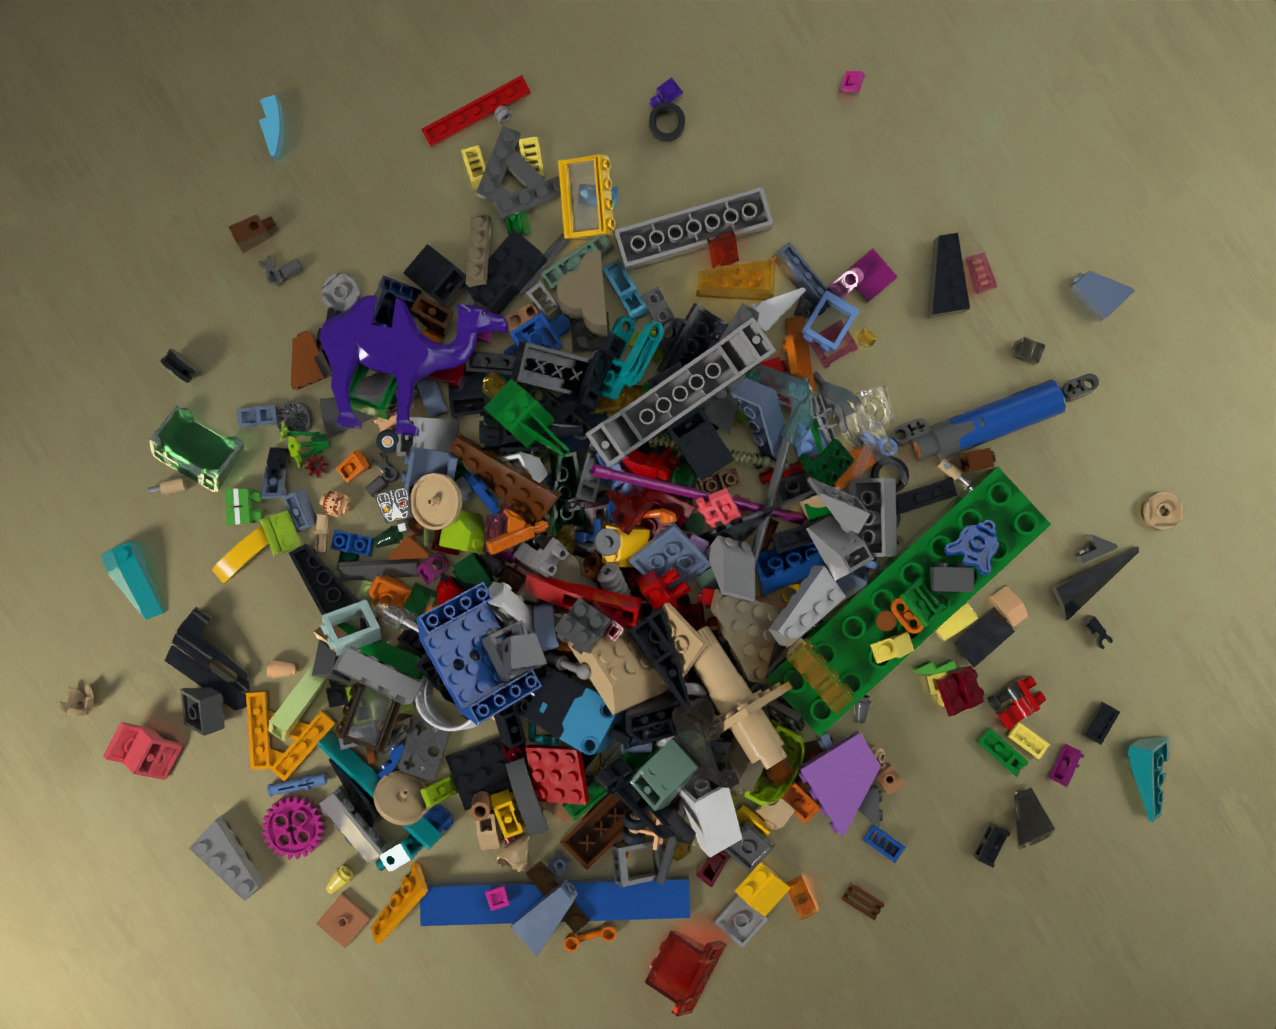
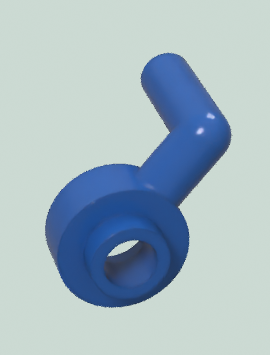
M595 518L593 534L588 531L574 530L571 531V539H574L575 543L586 544V541L594 542L596 533L602 529L603 519Z

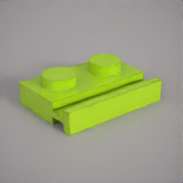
M288 510L260 520L273 556L301 546Z

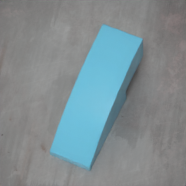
M276 95L260 99L266 118L260 119L259 122L270 155L275 161L280 160L283 148L284 119L280 100Z
M617 259L603 267V272L628 316L635 321L646 315L648 309L620 260Z

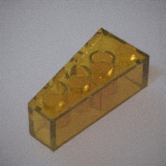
M799 638L790 647L788 646L782 654L837 715L854 700L851 695L853 691L846 683L844 685L841 684L838 680L840 678L838 673L833 668L829 670L825 665L827 661L820 653L816 655L812 650L814 646L807 638L804 640Z

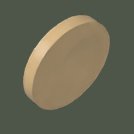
M431 473L421 477L415 483L410 496V506L414 518L427 529L440 530L450 527L458 519L462 509V495L456 482L451 477L441 473Z
M402 771L391 772L388 776L385 775L381 778L374 790L375 807L383 818L393 824H414L421 820L428 810L420 791L426 785L416 776Z

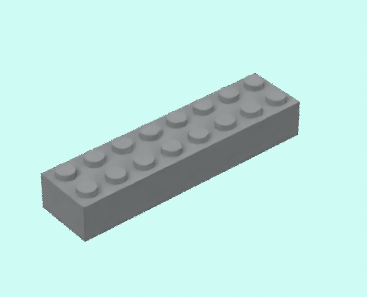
M759 187L614 230V235L624 269L628 271L772 228L774 223L764 189Z

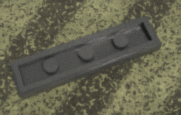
M417 559L339 562L341 581L374 579L377 574L383 577L386 574L393 578L418 577L419 574L416 571L418 568Z

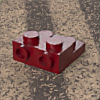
M972 666L960 667L935 680L948 717L955 716L966 709H972L985 702L983 699L984 690L979 687L977 682L978 674Z

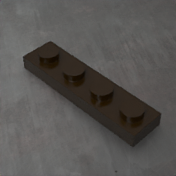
M541 860L526 872L528 878L543 896L560 884ZM575 900L562 918L574 933L590 922L589 917Z

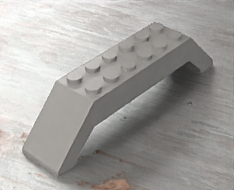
M753 317L621 411L586 433V436L607 466L610 467L773 354L776 349Z

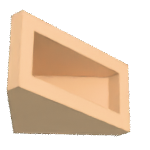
M1007 585L990 596L1012 627H1015L1029 617L1023 602Z

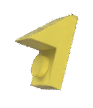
M908 631L870 644L877 664L895 657L901 658L914 651Z

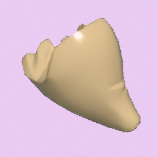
M523 834L507 844L500 851L499 855L495 857L496 864H500L501 867H504L506 864L518 872H524L528 862L530 836Z

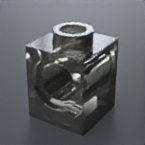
M1023 337L1019 341H1015L1012 351H1014L1012 357L1032 365L1038 364L1046 345Z

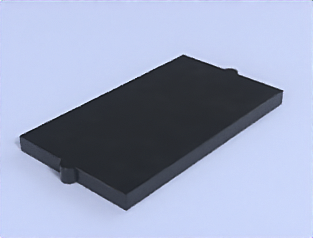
M993 607L960 636L954 644L961 651L962 657H965L973 667H976L1015 631L1008 624L1007 618L1003 617Z

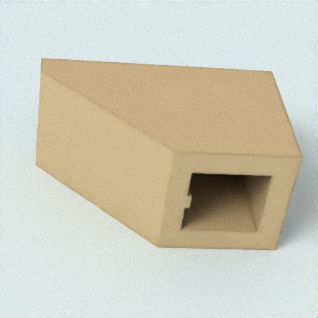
M490 810L487 819L483 821L476 820L477 837L481 850L501 848L498 820L494 810Z

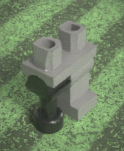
M534 533L535 537L530 539V543L539 548L538 551L523 542L513 556L523 565L543 576H553L557 571V563L560 560H565L569 555L568 549L551 536L546 538L543 533Z

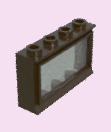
M356 682V685L353 684L349 692L351 696L350 701L343 708L342 714H344L342 722L339 721L335 730V733H337L336 738L384 753L402 704Z

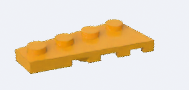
M413 862L410 867L412 871L401 880L403 885L398 892H394L390 897L388 908H383L371 926L374 942L381 944L428 892L419 863Z

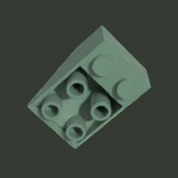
M672 738L640 768L630 783L651 808L657 811L669 806L700 766L678 741Z

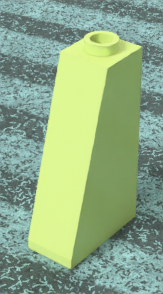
M312 665L269 721V732L284 742L327 681L325 678L312 676L314 667Z

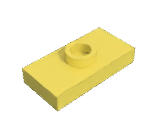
M1020 721L1014 725L1007 737L1037 759H1040L1050 746L1047 741Z

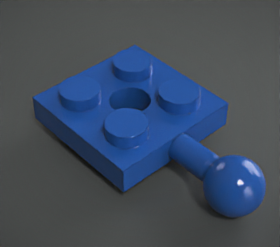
M469 471L465 472L462 476L494 515L496 526H508V517L505 513L500 512L496 506L499 502L489 492L486 485L476 474L472 476Z

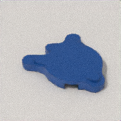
M985 520L982 523H977V525L966 526L955 542L945 546V553L949 556L962 554L964 556L962 560L964 565L976 566L982 575H988L991 572V558L995 555L999 546L995 536V523L991 520Z

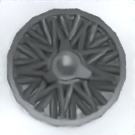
M286 402L276 412V425L279 430H281L282 421H284V426H288L287 430L306 432L310 426V412L300 402ZM287 434V436H295V437L301 436V435H291V434Z

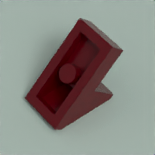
M723 850L712 857L707 855L705 860L697 866L696 876L708 886L713 887L730 856Z

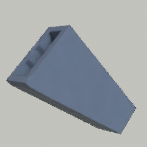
M566 879L517 917L511 925L513 931L535 956L539 955L578 895L575 887L568 883Z

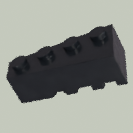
M958 233L939 235L934 240L928 318L962 313L970 309Z
M304 544L289 552L321 615L360 602L308 544Z

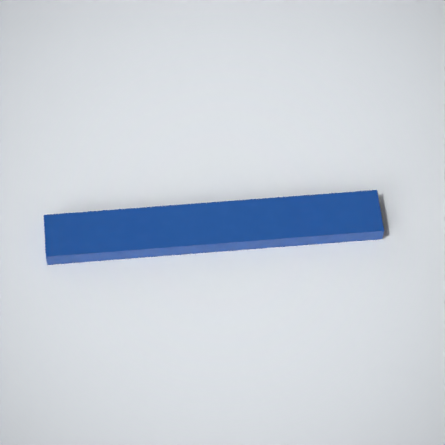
M689 876L667 877L665 884H660L654 880L626 887L615 884V878L567 880L568 883L575 887L578 893L575 902L589 917L590 921L690 918ZM532 881L426 884L428 892L420 900L421 926L512 924L517 917L540 900L543 895ZM505 885L510 905L491 911L485 891Z

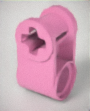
M851 268L833 281L826 289L830 290L837 297L844 299L863 281V272L859 268ZM850 274L856 277V282L850 280Z

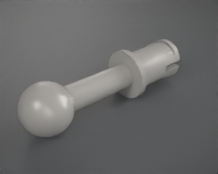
M549 652L545 657L548 664L557 667L560 671L568 669L575 672L583 680L591 676V669L587 664H574L569 662L567 656H559L552 652Z

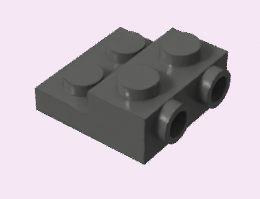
M578 598L569 613L563 615L554 630L558 632L556 637L565 643L569 640L573 643L572 648L580 654L583 651L590 654L612 620L583 599Z

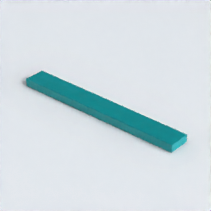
M331 731L318 742L317 746L374 799V790L381 780L380 776L351 748L341 750L339 739ZM424 817L414 824L402 825L428 851L443 836Z

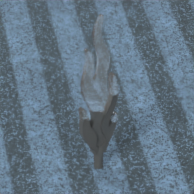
M817 371L813 373L814 380L821 387L819 389L822 393L825 408H832V410L826 412L831 421L835 420V410L842 434L856 447L860 448L862 446L861 443L851 432L858 435L868 447L874 460L895 470L900 475L903 483L907 484L906 473L902 466L887 456L876 441L875 437H878L889 453L896 456L900 454L891 445L882 426L872 418L853 409L849 401L862 411L867 412L869 408L851 390L834 385L829 381L826 382Z

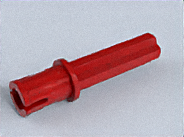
M800 461L789 464L788 470L783 471L782 478L803 472L804 470L801 468L803 464ZM774 469L759 473L762 485L771 481Z

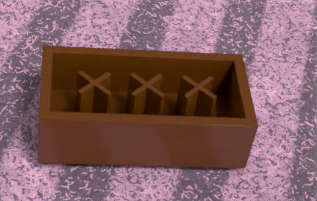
M607 794L589 810L582 820L577 821L561 837L560 843L588 870L622 837L623 828L625 827L624 815L631 809L616 794Z

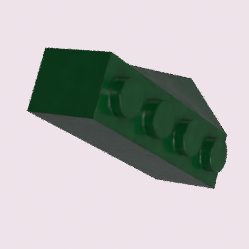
M562 451L565 454L564 458L556 452L549 454L554 492L558 490L563 493L553 505L551 535L587 528L585 509L569 512L566 511L565 499L572 496L576 497L580 483L576 451H570L569 453Z

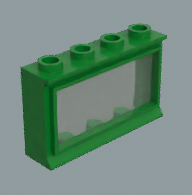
M359 365L353 376L349 391L352 409L389 420L390 415L387 408L389 404L396 405L397 403L396 391L398 385L395 375L376 372Z

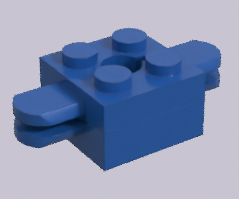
M541 312L509 333L515 344L504 350L503 354L516 355L519 342H527L558 351L564 347L559 337L570 330L571 324L569 319L564 315H559L548 322Z

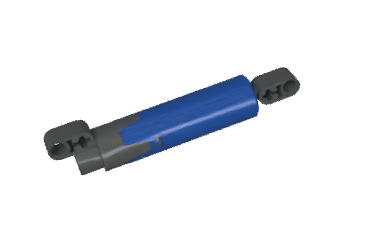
M1089 373L1067 381L1062 388L1051 379L930 426L922 418L914 419L897 426L892 433L891 439L897 443V446L912 443L919 461L935 455L942 460L1064 413L1066 409L1065 402H1072L1090 395L1099 385V379L1096 375ZM1084 381L1090 382L1092 388L1086 387ZM1077 387V389H1076L1073 393H1072V392H1067V389H1068L1069 391H1071V390H1074V389ZM916 426L922 428V431L915 430ZM902 432L905 434L906 438L899 439L897 438L896 433Z

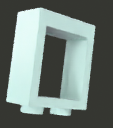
M367 600L322 615L323 623L320 624L324 635H328V645L331 650H335L337 656L341 654L344 647L350 648L354 646L359 648L382 639L380 627ZM360 616L363 617L368 628L339 639L337 638L332 626Z

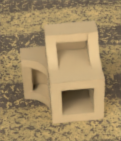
M782 798L771 805H758L754 810L772 830L782 829L795 812Z

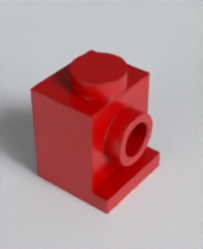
M702 588V592H698V604L706 605V608L710 609L715 589L720 590V588Z

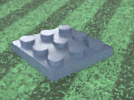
M672 523L629 557V562L643 576L652 570L658 576H661L674 567L681 578L667 586L670 590L683 581L688 584L711 566L708 557L675 523Z

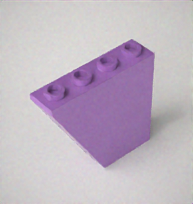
M857 730L800 765L801 772L798 774L804 784L808 782L811 786L809 792L813 799H819L822 804L819 808L823 815H829L832 820L829 824L834 833L839 832L841 836H844L881 765L861 733Z

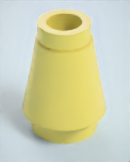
M346 866L337 868L325 886L326 891L333 895L351 882L353 873Z

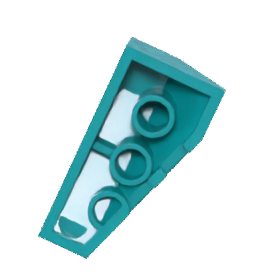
M138 542L125 543L101 555L108 575L145 620L164 613Z
M1169 737L1138 739L1128 748L1130 766L1150 822L1156 821L1162 815L1164 790H1161V786L1167 773L1163 772L1164 761L1168 762Z

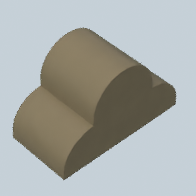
M601 250L592 251L582 258L579 264V271L569 272L559 280L557 296L560 310L564 316L574 321L583 320L585 328L594 336L607 337Z
M569 552L565 560H560L557 563L555 574L548 576L599 589L598 583H594L585 574H582L580 560L571 552ZM524 583L521 591V597L538 598L524 591Z

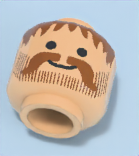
M330 490L326 495H322L320 505H322V511L325 514L339 518L347 514L350 500H348L346 494Z

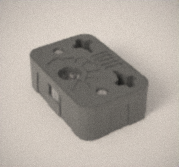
M419 715L412 721L411 734L407 737L399 762V769L416 777L433 780L439 772L451 731L435 728ZM424 722L425 728L421 731V726L418 724ZM436 746L439 752L434 754L430 748ZM412 757V763L414 764L409 766L408 760Z

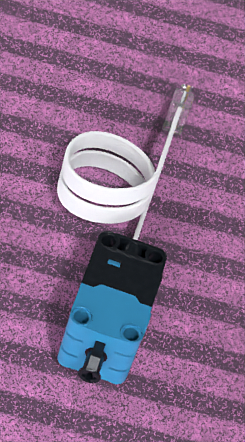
M377 603L374 611L383 616V622L397 630L405 629L409 631L412 628L419 632L418 625L414 623L417 618L416 614L402 606ZM470 651V659L477 661V654ZM550 664L544 665L540 672V668L533 669L542 687L513 704L514 713L587 755L607 751L614 740L623 744L626 749L633 740L626 733V730L620 728L626 718L625 714L628 709L612 715L593 683L587 679H580L575 672L568 669L560 671L557 667ZM424 675L422 680L418 679V682L422 683L415 696V702L420 715L426 722L444 731L466 730L478 726L470 719L462 725H456L441 717L433 704V684Z

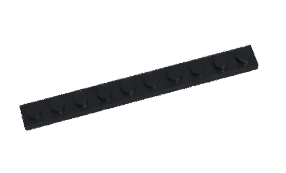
M948 478L896 495V515L958 496L953 479ZM823 519L771 535L776 553L812 543L813 540L806 528Z

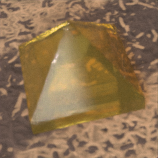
M863 327L857 334L859 346L871 348L878 340L866 327Z

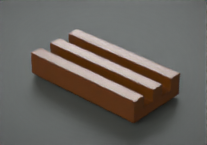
M852 882L841 898L844 902L874 921L877 918V914L881 912L880 909L885 905L882 901ZM852 889L878 904L877 907L851 892ZM851 896L852 898L856 899L863 905L873 910V913L869 912L868 910L861 907L860 905H858L857 903H855L847 897Z

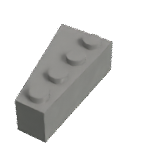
M814 565L812 567L811 573L806 579L804 578L800 584L801 587L796 594L792 595L789 604L780 612L768 629L779 645L790 647L846 597L825 566Z

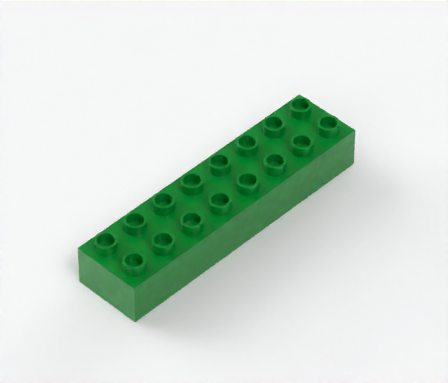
M999 467L984 470L968 487L904 544V547L897 551L896 557H889L879 567V570H875L868 577L866 586L830 611L820 624L814 626L810 632L792 646L793 649L766 676V679L773 686L779 682L783 685L789 681L793 688L782 696L795 711L802 714L801 717L819 737L912 653L910 652L901 658L895 657L877 664L870 644L906 632V630L896 618L895 627L892 630L883 631L877 627L875 618L881 611L891 612L892 601L899 598V595L917 577L922 575L925 579V584L929 587L930 567H936V563H948V567H956V563H963L964 556L962 554L949 556L945 553L944 548L947 544L955 542L966 526L977 525V523H982L985 520H991L995 523V536L999 546L990 561L991 572L988 575H982L976 566H968L974 568V592L932 591L940 603H944L946 608L919 633L908 632L914 650L1051 525ZM903 604L897 606L899 611H902L904 608ZM914 619L910 621L911 627L916 625V621Z

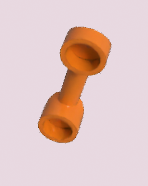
M667 509L643 510L629 515L625 519V525H640L641 518L660 517L661 523H671L677 520L676 514Z
M606 923L597 930L582 934L569 933L564 939V948L569 952H573L578 949L579 942L602 937L606 942H611L616 938V929L613 925Z

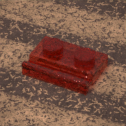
M734 231L715 236V239L712 240L707 239L712 269H715L717 265L722 267L739 261Z

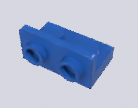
M438 803L431 807L423 817L437 831L441 832L444 830L446 832L453 825L451 820L454 818V815L445 806Z

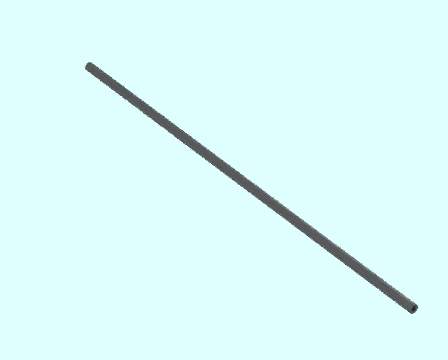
M800 377L763 509L775 503L810 379ZM771 514L756 530L751 548L755 558V569ZM725 640L723 650L730 659L731 646L728 640ZM710 696L699 732L707 727L710 729L716 706ZM705 744L699 748L696 746L694 754H692L693 760L698 765L700 764ZM680 798L676 812L684 819L686 810ZM668 837L656 882L660 884H665L678 841L675 837Z

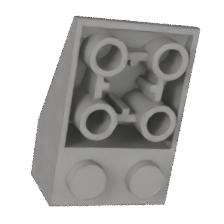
M410 417L412 424L420 430L419 436L397 434L399 442L396 455L400 457H405V452L409 453L410 446L452 452L449 448L458 437L459 420Z
M830 515L806 528L834 580H837L874 558L862 539L852 531L848 533L841 529L839 522L834 519L833 515Z

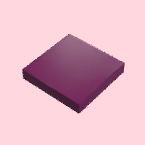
M873 248L848 269L856 267L862 270L864 275L863 281L855 289L867 303L897 278V275ZM850 274V280L856 282V277Z

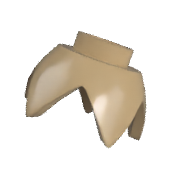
M89 684L85 686L84 693L75 688L68 687L67 702L58 701L56 703L68 715L84 717L92 710L94 696Z

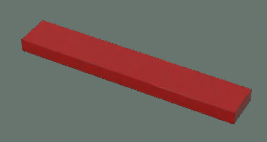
M521 75L421 130L430 147H433L495 114V110L498 107H508L530 95L531 91Z

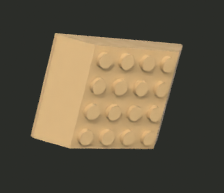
M566 609L555 613L556 626L565 613L568 614L570 610ZM640 616L638 618L637 624L642 621ZM626 625L624 631L615 642L603 634L590 654L584 651L582 654L578 653L572 648L573 643L569 640L567 641L580 664H587L590 667V680L612 715L663 694L669 689L628 633L633 626Z

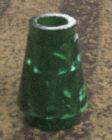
M391 526L374 537L373 542L377 548L399 544L403 540V533L398 531L397 526Z

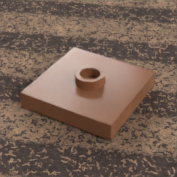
M342 893L316 924L341 946L346 948L371 917Z

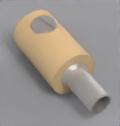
M949 457L942 459L938 463L937 467L954 481L958 479L967 487L971 484V481L962 474L964 470Z
M184 476L160 481L159 486L149 487L148 492L149 494L162 492L163 495L176 492L181 493L187 490V481Z

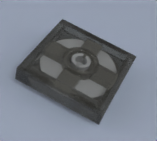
M606 312L607 332L609 335V312ZM571 320L572 352L596 351L606 337L592 335L585 328L583 320Z

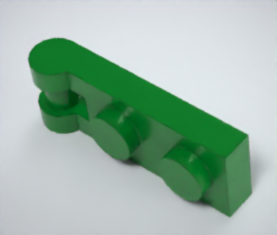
M989 727L976 741L1016 777L1020 774L1019 771L1023 766L1026 767L1029 764L1023 756ZM1014 759H1017L1018 761L1015 763L1014 766H1012L1010 763Z

